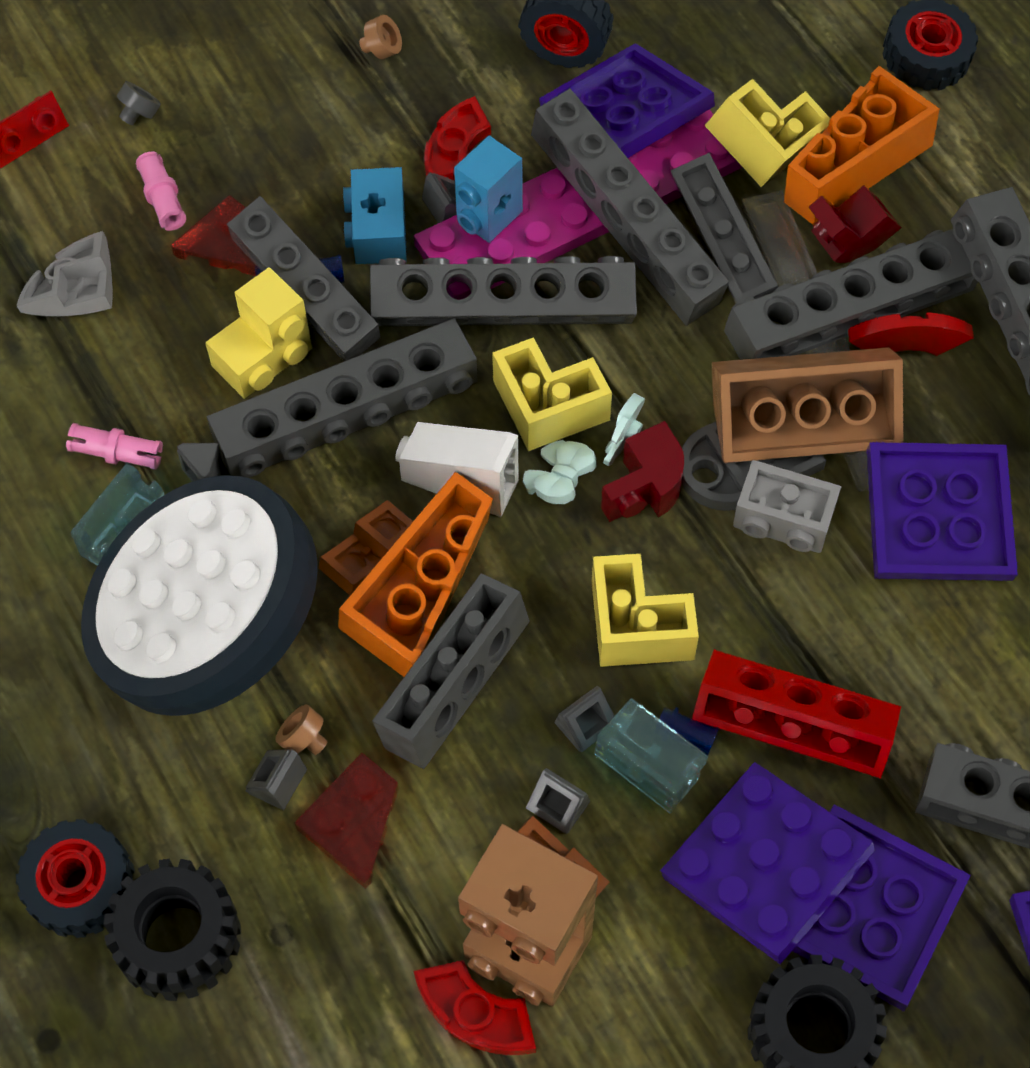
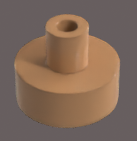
M380 15L366 22L364 26L365 37L359 40L360 47L364 53L372 52L377 58L386 59L401 51V34L397 25L390 17Z
M307 704L300 706L280 727L276 735V743L284 749H293L297 753L307 748L314 755L319 754L327 744V740L319 734L323 725V717Z

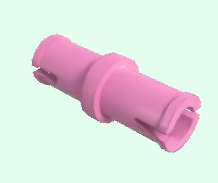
M154 151L143 153L136 160V167L145 184L143 190L148 203L154 206L161 228L164 227L167 231L176 230L186 222L185 212L182 210L177 198L178 188L176 182L168 176L160 154L157 156V152Z
M73 423L68 432V436L86 440L75 438L73 441L67 440L66 448L69 452L75 451L103 457L106 463L115 465L122 461L150 467L154 470L159 466L161 456L151 454L162 452V441H152L125 435L122 429L113 428L111 431L81 426L77 423Z

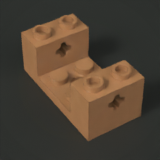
M502 824L458 897L459 912L465 916L463 922L471 928L463 943L464 958L469 960L468 967L488 980L493 981L498 976L514 985L512 991L518 997L525 998V1001L538 1006L542 1001L553 1007L592 938L598 875ZM512 950L521 956L519 961L512 959Z

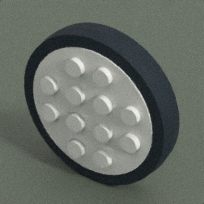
M223 475L199 479L178 487L160 497L141 511L120 532L103 555L90 581L82 610L81 634L84 651L91 667L106 685L121 698L145 711L159 715L181 716L203 712L224 704L242 694L266 675L285 654L298 635L311 607L317 581V555L313 538L307 526L293 507L280 495L258 481L241 476Z

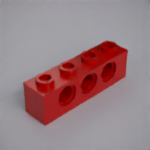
M714 649L701 683L692 720L881 778L894 742L901 706Z

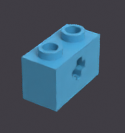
M489 135L454 167L457 221L466 232L472 235L477 234L488 243L523 211L522 157Z
M402 167L351 170V187H343L345 213H352V222H344L345 247L354 248L356 264H374L386 258H400L407 262Z

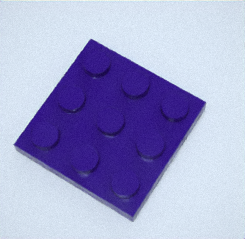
M636 43L539 98L540 106L571 88L627 158H630L635 153L662 139L667 134L715 106L714 92Z
M869 443L866 452L874 579L1013 581L1018 572L1007 445Z
M754 762L660 871L664 880L781 965L872 855L875 848L872 840Z
M834 804L830 813L872 840L875 851L792 951L808 960L810 955H822V963L830 965L833 957L843 960L842 970L851 973L854 967H856L864 974L860 980L864 987L872 983L878 991L876 997L905 1011L971 875Z

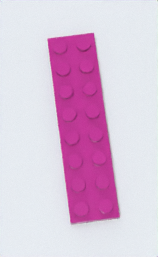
M710 109L628 158L665 204L682 197L670 170L707 153H710L722 177L742 168L736 159L705 127V124L714 115ZM555 168L523 183V211L490 243L477 234L472 235L466 232L457 221V215L415 234L414 245L423 259L446 258L449 259V264H467L468 259L475 257L493 259V264L511 263V259L517 257H533L537 259V263H546L609 231L561 171ZM454 282L446 289L447 293L457 300L465 299L471 294L470 288L462 282ZM496 282L490 287V289L495 288L505 282Z

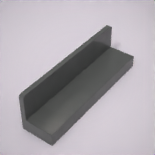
M710 153L670 170L672 178L716 266L729 281L727 288L735 304L748 297L760 298L771 294L777 289L778 284Z

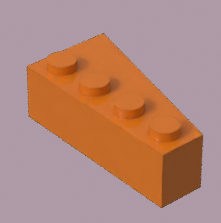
M878 66L871 73L870 81L864 87L860 85L852 94L851 102L843 111L838 110L830 118L829 126L822 134L817 133L788 165L784 203L813 225L818 219L809 209V206L820 196L826 198L834 206L839 207L863 185L869 189L932 147L940 108L881 66Z
M455 472L339 608L338 628L405 677L436 635L488 522L493 498Z

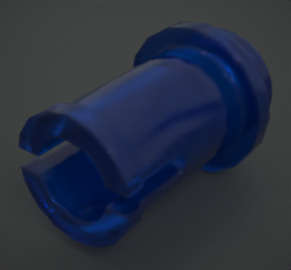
M676 706L674 710L664 707L654 734L662 737L661 742L666 743L668 739L707 757L719 728L694 721L692 718L678 713L680 708Z

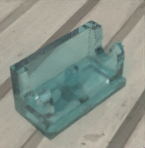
M126 463L70 532L80 556L98 566L102 557H106L110 551L109 547L132 519L154 501L164 496L161 486L156 481H153L148 486L142 481L137 468Z
M632 698L598 734L594 753L596 757L670 814L700 778L701 774L699 772L707 763L709 757Z

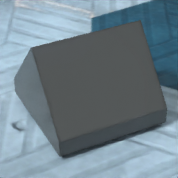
M429 173L425 178L422 200L437 223H440L457 215L455 181L436 173Z
M182 443L177 446L182 469L192 482L222 475L224 463L218 443Z
M598 686L559 713L554 722L581 753L619 725L601 688Z
M293 749L268 750L248 782L245 791L284 811L307 768L298 753Z
M546 768L539 778L526 809L563 833L568 834L590 803V799L587 793Z

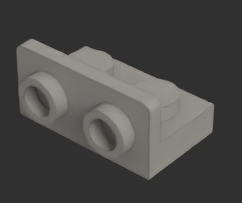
M752 460L736 506L733 526L754 538L767 537L784 542L790 548L797 551L821 553L841 486Z

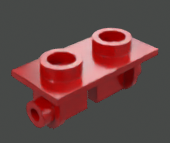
M51 90L41 97H36L34 101L0 121V168L69 126Z

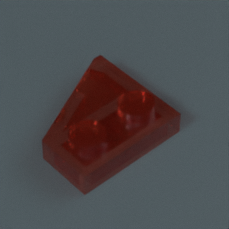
M230 195L171 244L173 255L179 259L186 260L187 255L208 259L210 266L222 269L235 268L241 271V273L253 276L261 273V270L239 248L230 235L227 223L246 208Z
M361 753L295 822L296 829L366 889L371 884L377 854L385 838L389 814L393 811L399 791L398 782L365 754Z

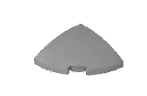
M100 231L82 238L55 254L57 260L46 268L44 272L45 278L41 271L37 270L24 286L17 303L20 313L40 316H73L111 309L113 300L112 271L107 239L104 232Z

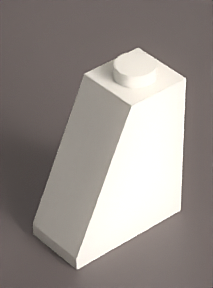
M417 422L411 436H404L396 452V461L400 464L401 481L437 494L450 477L457 472L493 498L490 513L501 517L519 481L518 435L503 431Z

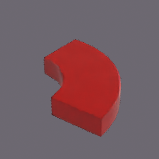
M475 96L455 105L438 120L437 127L425 146V176L429 173H436L455 181L454 167L471 152L478 142L491 135V125Z
M928 312L925 315L926 319L921 316L901 318L900 313L861 322L848 329L849 342L861 350L890 348L894 352L906 350L925 351L936 356L973 339L974 334L972 325L961 319L945 314Z
M464 960L413 971L417 988L429 1012L446 1031L458 1040L479 1050L494 1054L525 1055L536 1053L525 998L504 999L486 992L471 978Z

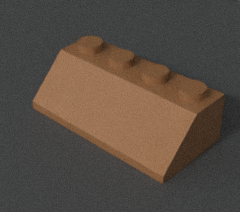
M890 348L712 362L713 407L722 461L724 463L866 451L870 442L903 443V359Z

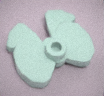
M636 393L631 395L618 413L615 431L605 450L607 455L603 463L607 466L612 465L615 458L621 453L624 448L625 439L639 433L643 427V424L638 422L636 418L643 407L645 398Z
M560 440L549 443L541 449V456L550 465L554 466L552 472L527 470L524 473L523 483L528 494L532 495L536 492L538 497L548 503L566 504L575 498L574 488L578 484V477L592 472L597 467L595 453L587 445L579 442Z

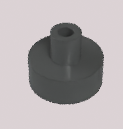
M125 81L117 94V98L126 105L119 117L130 125H134L139 115L152 119L161 105L159 100L149 92L128 81Z

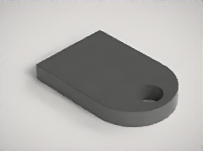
M715 421L694 432L682 447L684 454L682 486L692 499L705 507L722 511L736 510L752 461L730 463L722 461ZM823 455L756 460L806 476H811L823 470L826 464V459ZM706 468L713 471L717 479L711 483H701L693 477L692 473L698 469Z

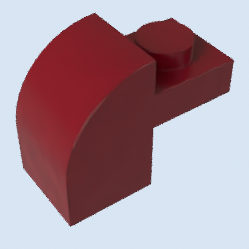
M865 185L839 207L834 206L823 196H820L809 206V209L818 219L813 224L814 228L811 231L833 261L837 263H848L874 251L902 228L879 197Z
M663 421L625 439L623 462L630 474L602 486L601 509L609 522L622 516L624 518L633 517L640 513L647 504L651 505L659 518L667 513L676 503L681 491L684 454L678 440L667 423Z

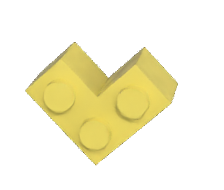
M752 79L724 101L705 124V127L759 186L763 187L784 170L817 133L822 134L829 126L830 117L806 91L781 110Z
M270 267L234 292L240 317L205 342L211 366L244 399L253 392L266 388L277 374L288 366L301 362L306 357L308 351L312 349L304 300Z
M534 337L492 353L493 382L528 451L610 421L612 392L593 357L551 372Z
M641 553L593 557L592 591L600 667L695 660L699 635L694 594L645 596Z

